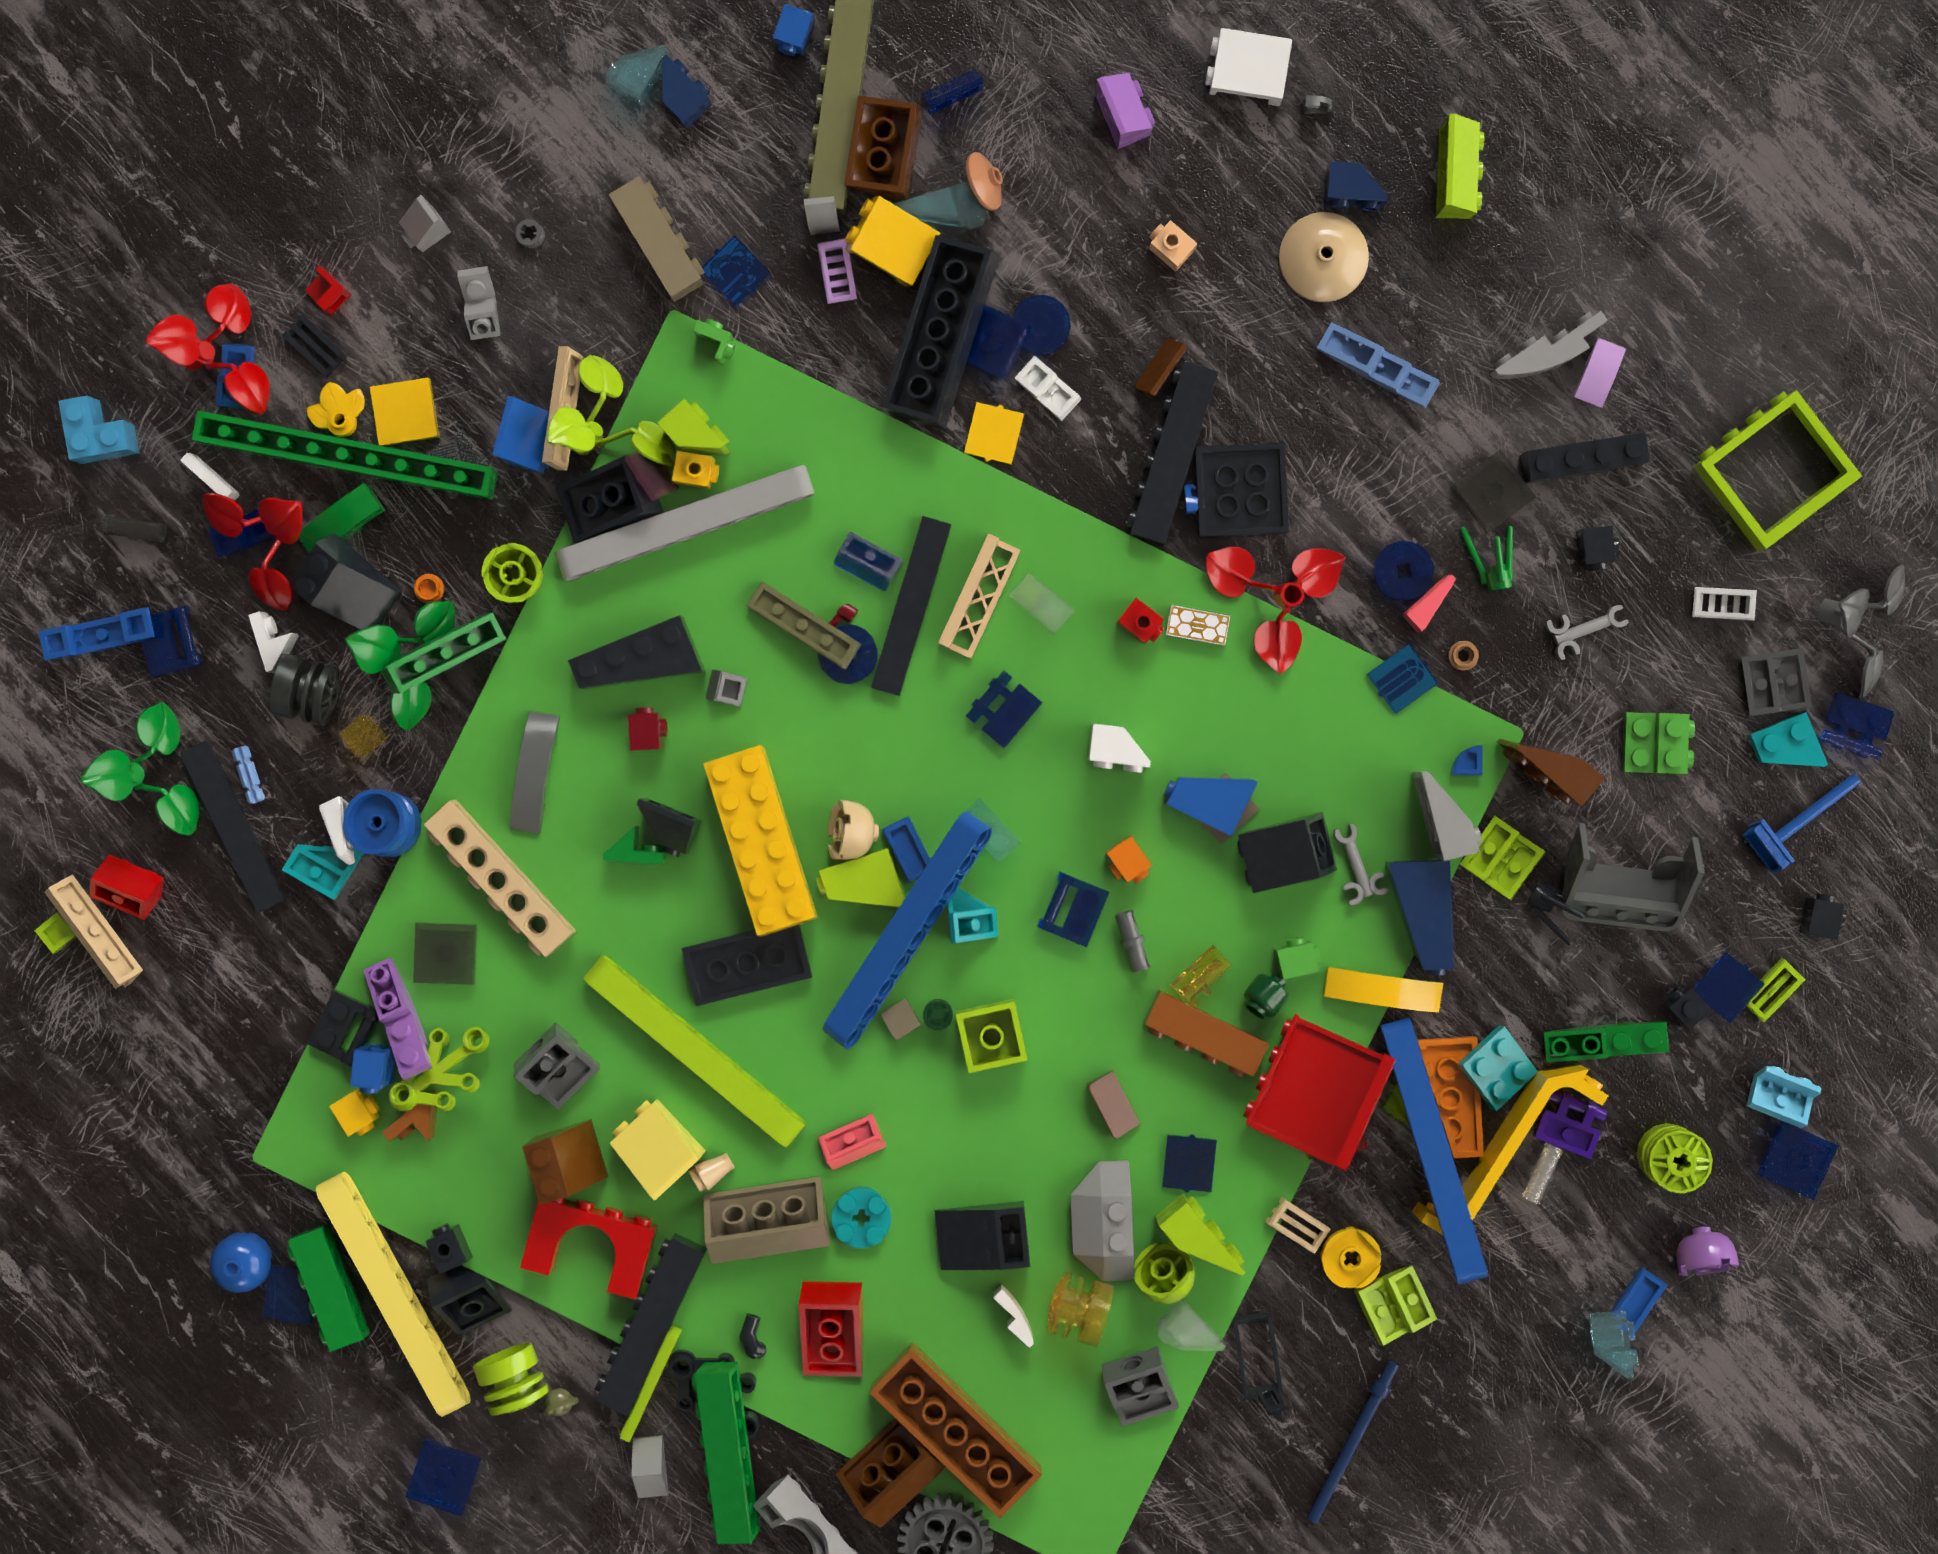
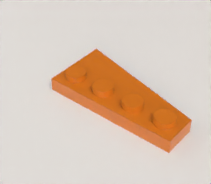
M1470 1036L1417 1039L1452 1157H1484L1481 1096L1457 1065L1478 1045V1038Z

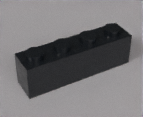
M1646 432L1531 450L1519 455L1524 485L1638 467L1650 462Z

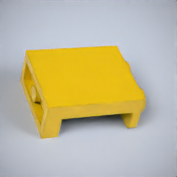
M881 196L873 197L872 200L867 199L859 212L862 218L858 226H852L845 238V242L848 243L845 251L855 253L896 278L895 281L903 286H912L930 254L935 235H940V232Z

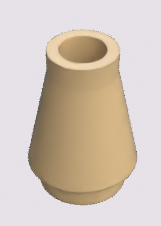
M724 1153L721 1156L693 1165L695 1168L688 1172L699 1191L702 1192L705 1189L709 1191L735 1167L727 1153Z

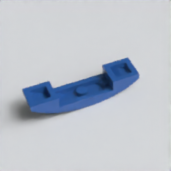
M149 607L76 625H64L38 631L44 660L107 650L155 637Z

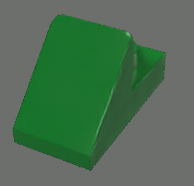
M635 826L603 854V860L663 865L666 864L667 853L659 851L660 846L642 844L641 850H638L639 826Z

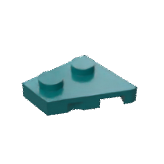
M1807 712L1799 713L1748 735L1760 763L1817 767L1828 765Z
M297 844L282 871L335 901L364 853L354 848L355 863L348 865L337 857L333 846L319 847Z

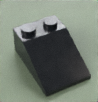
M634 455L622 456L556 487L574 544L664 512L658 494L652 490L656 488L654 487V480L648 477L649 474L646 471L648 464L645 467L644 479L642 464L640 463L639 467V461H637L638 465H635L637 455H635L633 461Z
M335 533L315 543L290 582L291 588L310 605L359 629L380 625L402 593L401 589Z

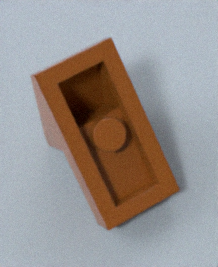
M416 1104L414 1108L407 1111L385 1129L382 1134L389 1142L396 1137L403 1140L415 1130L412 1126L414 1124L427 1141L431 1140L435 1136L437 1106Z

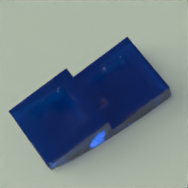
M259 509L243 516V519L250 520L258 517ZM262 521L247 527L242 526V533L237 537L225 536L214 527L208 530L219 558L242 551L275 537L266 530L265 524Z

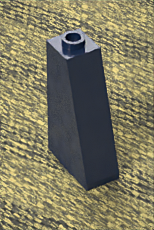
M1450 861L1385 862V868L1418 967L1422 970H1427V975H1445V970L1454 969Z

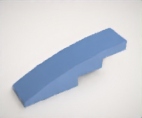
M1332 322L1317 347V350L1345 367L1426 409L1440 384L1438 379L1413 368L1411 363L1386 352L1384 347Z

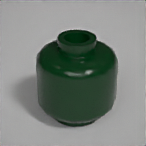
M1273 973L1270 976L1266 974L1257 975L1244 993L1245 1007L1260 1019L1276 1016L1289 997L1287 990L1284 988L1286 982Z

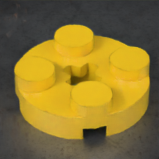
M1346 1227L1334 1232L1325 1241L1320 1253L1324 1272L1339 1287L1363 1288L1370 1284L1380 1271L1381 1251L1379 1245L1370 1234L1355 1227ZM1348 1251L1350 1253L1358 1252L1356 1256L1358 1263L1356 1265L1352 1263L1344 1264L1345 1254Z

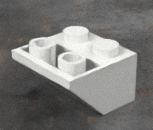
M1091 725L1087 760L1094 761L1093 767L1112 769L1113 763L1123 764V771L1141 773L1143 767H1150L1151 761L1124 727Z

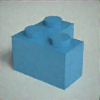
M82 396L58 401L69 460L84 464L139 454L134 424L124 420L104 423L100 400L90 396Z

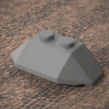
M1129 1160L1099 1161L1071 1193L1073 1255L1103 1281L1133 1280L1134 1247Z

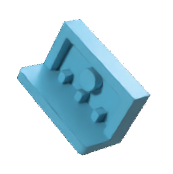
M1765 1066L1753 1076L1747 1107L1799 1128H1804L1808 1124L1813 1098L1820 1095L1821 1087L1812 1084L1809 1079L1791 1076L1779 1067Z

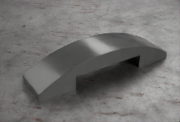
M533 711L529 713L515 777L510 829L533 833L541 832L545 804L543 803L560 716Z

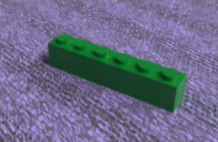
M704 1362L693 1375L692 1386L693 1390L697 1392L698 1397L696 1415L697 1419L701 1420L702 1427L700 1444L705 1449L706 1456L704 1473L709 1479L710 1486L708 1489V1502L713 1508L712 1531L716 1533L717 1544H752L760 1531L758 1511L753 1507L756 1502L738 1362Z

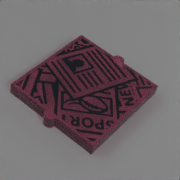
M638 452L625 458V461L636 476L637 482L642 485L652 501L679 489L678 485L672 481V476L666 465L654 462Z

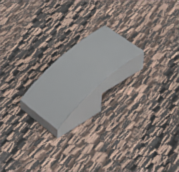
M834 196L804 199L810 235L840 232Z

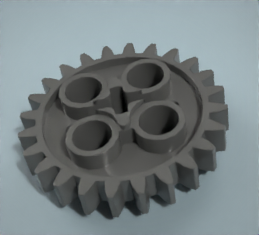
M937 1493L935 1502H932L926 1496L923 1506L915 1502L914 1512L907 1510L906 1520L901 1521L899 1528L902 1531L897 1536V1540L901 1542L898 1546V1552L904 1554H939L941 1543L945 1539L952 1519H955L956 1523L952 1529L944 1554H990L989 1552H993L994 1543L991 1542L994 1532L987 1530L990 1520L981 1521L983 1510L973 1512V1501L965 1506L963 1505V1496L957 1502H954L951 1493L948 1494L947 1500L942 1501L940 1494ZM939 1520L943 1525L937 1527L932 1525L930 1521ZM964 1530L969 1532L971 1536L962 1537L958 1532ZM928 1546L933 1551L927 1553L922 1551L920 1547Z

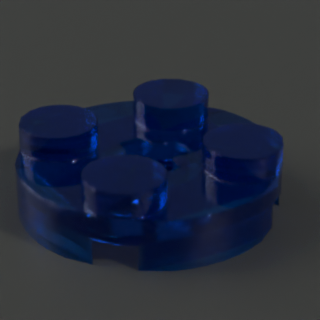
M1401 540L1386 546L1377 555L1373 565L1375 583L1380 592L1390 599L1410 600L1419 597L1429 588L1433 580L1435 566L1429 553L1422 546L1414 542ZM1398 564L1402 566L1408 564L1410 566L1409 572L1411 575L1409 578L1407 576H1403L1401 579L1398 578L1397 574L1399 571L1396 568Z
M844 624L835 627L862 645L856 652V659L851 660L846 670L818 653L822 670L832 680L842 684H854L864 680L874 671L878 662V649L873 637L865 629L857 625Z

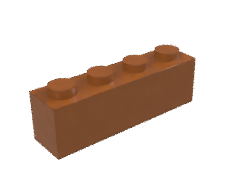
M1158 990L1143 1021L1145 1025L1149 1026L1147 1032L1161 1039L1165 1035L1176 1039L1174 1045L1188 1052L1192 1048L1203 1052L1201 1058L1215 1065L1219 1061L1230 1065L1228 1071L1242 1078L1246 1074L1254 1077L1269 1046L1266 1041L1161 990Z

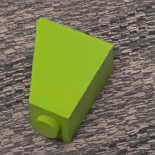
M889 848L819 870L820 877L816 878L821 895L827 894L829 900L900 907L905 899Z

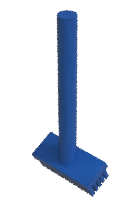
M1853 773L1775 834L1763 819L1747 827L1748 830L1742 836L1745 837V840H1748L1747 842L1750 843L1751 848L1755 849L1754 851L1757 852L1756 854L1759 855L1758 857L1761 858V861H1764L1763 863L1766 864L1765 866L1768 867L1767 869L1770 870L1771 874L1781 871L1795 861L1782 843L1859 785L1861 780Z

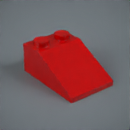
M803 1281L799 1299L803 1375L862 1377V1283Z

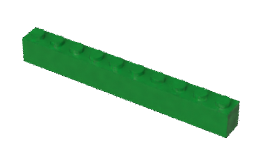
M198 410L192 436L193 441L203 445L493 500L499 472L488 466Z

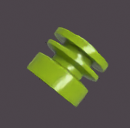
M1665 1123L1654 1126L1644 1133L1638 1143L1636 1156L1639 1168L1647 1178L1670 1192L1683 1194L1695 1191L1706 1182L1711 1173L1713 1159L1710 1148L1701 1137L1679 1125ZM1675 1157L1683 1158L1682 1163H1674L1673 1160Z
M531 1342L521 1343L501 1350L472 1366L479 1386L494 1385V1388L483 1396L486 1402L495 1401L488 1406L491 1416L521 1410L549 1392L547 1383H537L543 1379V1372L528 1373V1369L538 1362Z

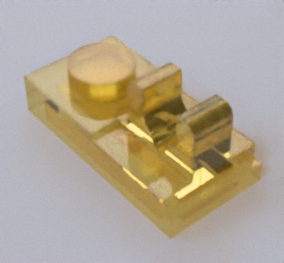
M1212 945L1169 986L1184 1002L1187 1000L1193 1007H1196L1199 1004L1195 997L1201 991L1208 996L1211 991L1207 986L1220 978L1232 964Z

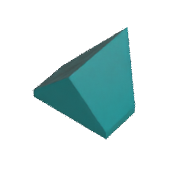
M957 888L948 902L951 943L998 937L996 907H990L967 892Z

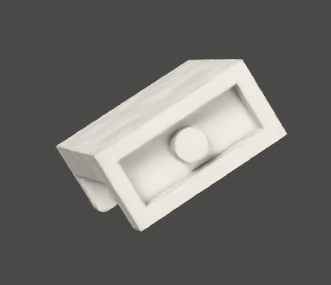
M1221 28L1219 37H1213L1210 55L1215 56L1214 67L1208 66L1205 85H1211L1209 94L1215 95L1216 92H1224L1268 99L1269 105L1280 106L1284 94L1292 39Z

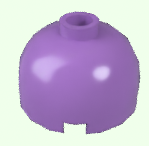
M1710 1227L1692 1229L1693 1235L1683 1238L1678 1245L1676 1257L1679 1275L1688 1276L1687 1270L1696 1269V1275L1725 1272L1730 1270L1729 1264L1735 1268L1739 1267L1737 1252L1732 1241L1722 1233L1711 1232Z

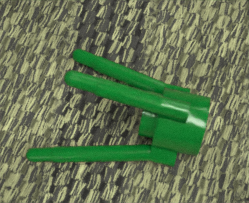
M1461 527L1460 532L1478 570L1481 584H1487L1488 591L1512 587L1511 579L1514 578L1512 571L1513 527H1507L1505 564H1503L1500 537L1496 536L1494 538L1497 565L1488 566V573H1486L1466 528Z

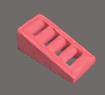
M1453 575L1444 576L1403 613L1405 620L1416 632H1422L1434 616L1456 580Z

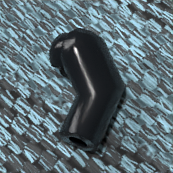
M747 1313L739 1335V1341L749 1358L760 1359L766 1354V1345L759 1342L755 1335L761 1318Z

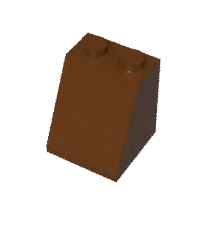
M592 1119L535 1136L522 1146L539 1205L568 1197L609 1176Z

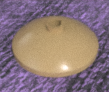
M1330 212L1313 213L1295 222L1285 234L1279 250V266L1288 286L1301 297L1315 302H1332L1350 294L1364 278L1369 261L1368 246L1360 229L1346 217ZM1324 248L1329 249L1332 253L1331 257H1323L1321 250Z

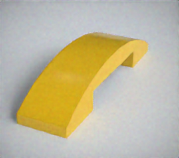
M1327 967L1323 996L1365 1004L1439 1013L1443 983Z

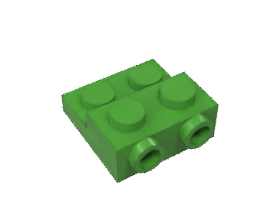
M1624 712L1622 772L1687 774L1688 768H1692L1694 764V753L1692 750H1688L1689 738H1693L1695 734V723L1693 720H1689L1690 714Z

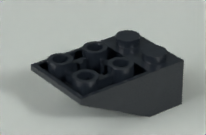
M1024 1201L935 1210L941 1270H1006L1030 1267Z

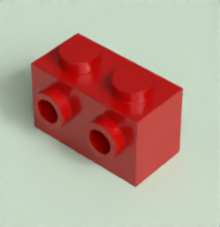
M109 854L90 878V897L145 920L162 897L164 877L157 875L153 871L135 866L125 859H119Z

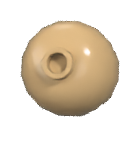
M839 799L837 800L839 805H833L829 817L828 835H833V845L828 844V851L833 859L853 860L865 855L870 850L872 843L878 840L879 826L874 824L873 815L868 808L858 802Z

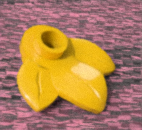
M329 382L321 390L320 404L309 406L307 408V415L310 421L319 429H329L337 437L350 436L357 427L356 417L364 409V395L360 389L346 394L338 384ZM342 418H345L342 424L337 425Z

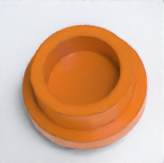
M424 574L416 580L414 593L421 602L427 604L439 601L444 594L443 581L436 575Z

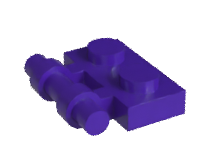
M1555 1091L1548 1100L1557 1104L1555 1112L1543 1108L1533 1137L1591 1159L1601 1134V1130L1591 1127L1594 1118L1604 1121L1607 1116V1110L1597 1107L1595 1102L1589 1100L1584 1102L1573 1098L1569 1092L1562 1091L1560 1093ZM1568 1109L1582 1113L1579 1122L1565 1117Z

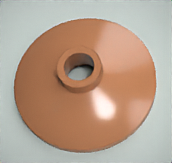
M979 152L971 153L966 160V172L971 189L984 208L990 211L996 210L1002 202V175L999 169L993 167L984 155Z

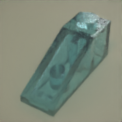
M969 181L894 204L920 221L955 227L967 226L968 229H973L984 225V220L989 219V211L977 200Z

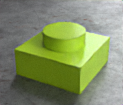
M59 912L55 913L34 930L53 954L58 953L77 937Z

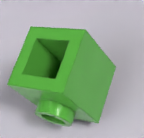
M1304 937L1286 940L1287 946L1274 948L1279 974L1283 980L1319 972L1318 964H1322L1319 947H1313V943L1311 941H1304Z

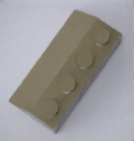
M821 1176L703 1194L705 1245L712 1264L830 1246L828 1216Z

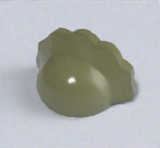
M563 1388L554 1389L546 1396V1407L542 1414L544 1416L565 1415L571 1410L573 1405L579 1402L578 1398L573 1397Z

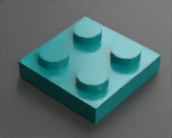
M1505 1026L1495 1028L1457 1064L1489 1108L1495 1111L1538 1073Z

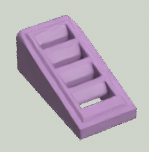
M845 238L817 243L828 304L857 299L850 254L845 251L848 245L845 242ZM842 249L843 251L842 255L825 256V251ZM840 261L845 263V267L828 269L827 267L828 263ZM847 274V279L830 281L829 279L831 275ZM849 285V291L832 293L831 288Z

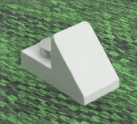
M260 611L250 614L248 616L265 670L269 673H275L281 658L291 652L299 634L289 633L275 638L277 626L272 616L269 617L268 613Z

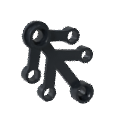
M682 1349L673 1352L668 1360V1369L672 1376L678 1380V1398L676 1401L678 1410L681 1412L692 1410L695 1404V1396L690 1392V1380H693V1375L704 1362H720L722 1360L735 1362L734 1357L729 1353H722L718 1358H696L688 1350ZM679 1360H683V1361L687 1362L688 1365H687V1366H682V1365H680ZM745 1372L740 1376L742 1392L751 1393L757 1383L755 1375ZM749 1380L752 1385L746 1386L742 1381ZM681 1399H688L690 1404H683ZM746 1411L745 1419L754 1422L752 1425L746 1424L748 1438H752L757 1435L761 1421L756 1413ZM698 1420V1426L702 1430L701 1420Z

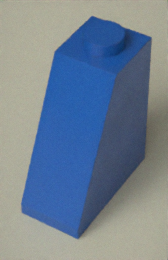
M1178 777L1176 782L1170 780L1163 796L1167 798L1166 805L1232 836L1258 782L1253 779Z

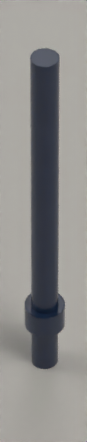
M1388 1360L1379 1380L1375 1379L1370 1388L1372 1393L1307 1516L1310 1521L1318 1523L1382 1398L1386 1399L1391 1390L1389 1385L1399 1368V1365L1394 1361Z

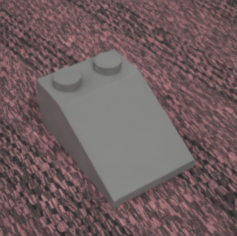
M1428 771L1412 772L1434 859L1446 861L1480 852L1478 845L1482 844V838L1479 828L1477 826L1473 827L1472 821Z

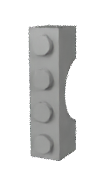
M789 1475L774 1482L753 1505L771 1528L780 1525H790L802 1531L810 1541L814 1554H858L843 1540L838 1529L831 1525L821 1514L819 1507L804 1494L799 1483Z

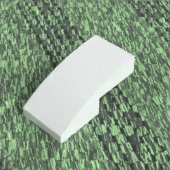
M1035 356L1015 377L1019 384L1061 421L1081 400V397L1060 380L1056 373Z
M1001 1284L994 1291V1299L1012 1315L1007 1321V1328L1030 1348L1034 1342L1028 1319L1017 1300Z

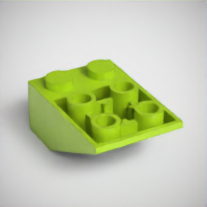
M1182 1193L1155 1215L1159 1227L1179 1250L1239 1275L1246 1273L1242 1266L1245 1260L1242 1258L1241 1253L1232 1242L1227 1245L1223 1242L1225 1236L1222 1234L1223 1232L1212 1219L1207 1222L1203 1218L1206 1216L1203 1211L1204 1209L1193 1196L1187 1199Z

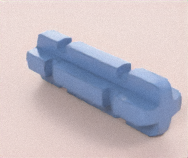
M241 746L233 749L232 755L234 762H238L236 768L242 787L247 790L245 792L247 802L254 804L263 801L265 796L262 788L258 786L260 781L254 762L250 761L252 756L249 747Z

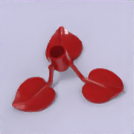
M232 283L219 285L207 293L205 298L206 312L211 320L220 325L206 339L201 341L199 338H196L197 330L195 324L182 315L169 316L154 326L147 336L145 344L156 349L171 362L185 366L192 371L198 370L203 366L207 370L213 368L230 369L231 371L225 374L223 381L228 394L233 400L252 413L262 415L266 411L270 385L267 375L258 365L251 362H243L237 368L236 365L231 363H213L215 349L210 344L211 341L222 333L225 327L233 334L242 333L249 326L251 320L249 302L236 285Z
M215 493L204 494L202 496V503L206 515L213 527L221 534L228 537H237L242 533V526L247 527L262 521L265 524L266 530L271 535L276 536L277 539L261 564V569L253 568L250 570L249 582L254 593L265 604L278 610L288 611L293 597L291 585L282 573L275 569H268V564L281 542L292 544L298 540L302 529V502L266 498L259 504V516L250 520H244L242 508L231 498Z
M1227 547L1207 554L1206 573L1216 591L1227 597L1241 596L1245 591L1246 584L1274 592L1275 602L1283 607V609L1277 616L1276 622L1265 621L1259 625L1253 637V644L1256 653L1276 673H1283L1292 665L1300 651L1302 633L1296 622H1282V619L1290 612V607L1297 606L1303 601L1304 593L1315 598L1324 597L1331 593L1339 580L1346 557L1329 549L1316 548L1305 550L1299 553L1291 564V571L1298 580L1276 586L1250 580L1255 572V562L1251 554L1239 547Z

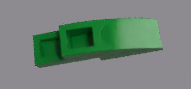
M1666 1021L1613 1023L1544 1032L1547 1062L1603 1059L1609 1056L1669 1052Z

